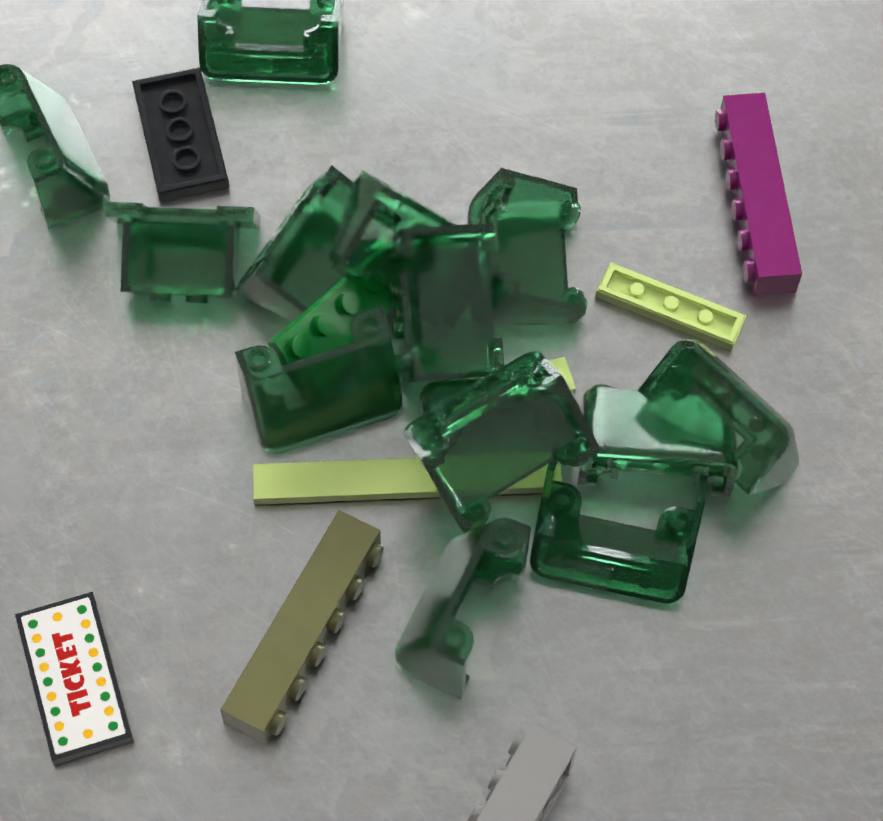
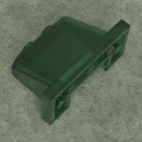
M105 202V217L116 224H123L120 292L149 295V301L171 302V296H186V303L206 304L208 303V297H234L240 228L260 229L261 214L254 207L217 206V209L147 207L143 203Z

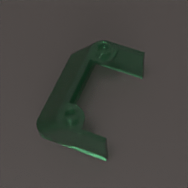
M554 444L546 471L530 554V565L533 571L546 579L663 604L674 603L681 599L686 590L705 507L708 476L700 474L693 509L679 506L670 507L659 516L656 530L581 515L582 496L579 490L569 483L555 481L562 446Z

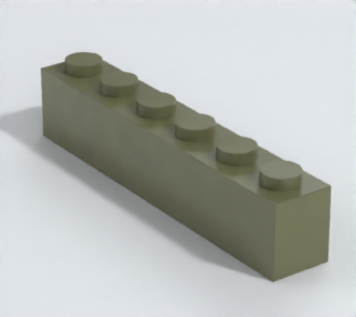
M338 510L221 707L220 711L224 724L265 745L272 734L277 736L281 732L288 717V713L285 712L292 699L297 701L303 694L308 681L305 676L312 665L317 667L322 661L327 650V645L324 644L331 631L334 633L339 631L346 617L344 608L350 598L353 600L358 598L365 584V579L362 577L369 566L374 568L382 556L384 546L381 545L380 529Z

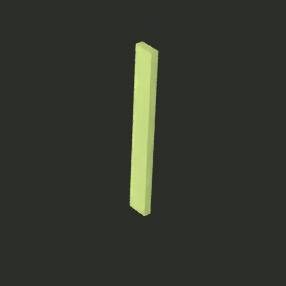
M559 452L253 464L254 505L562 492Z

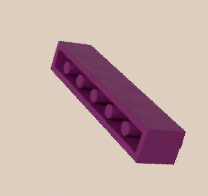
M764 92L723 95L721 108L715 111V127L717 131H722L723 136L720 142V153L722 160H727L729 167L726 170L727 189L733 190L734 193L732 216L734 221L739 220L740 225L737 241L739 251H745L746 261L743 264L745 282H751L753 296L796 293L802 277V269L766 94Z

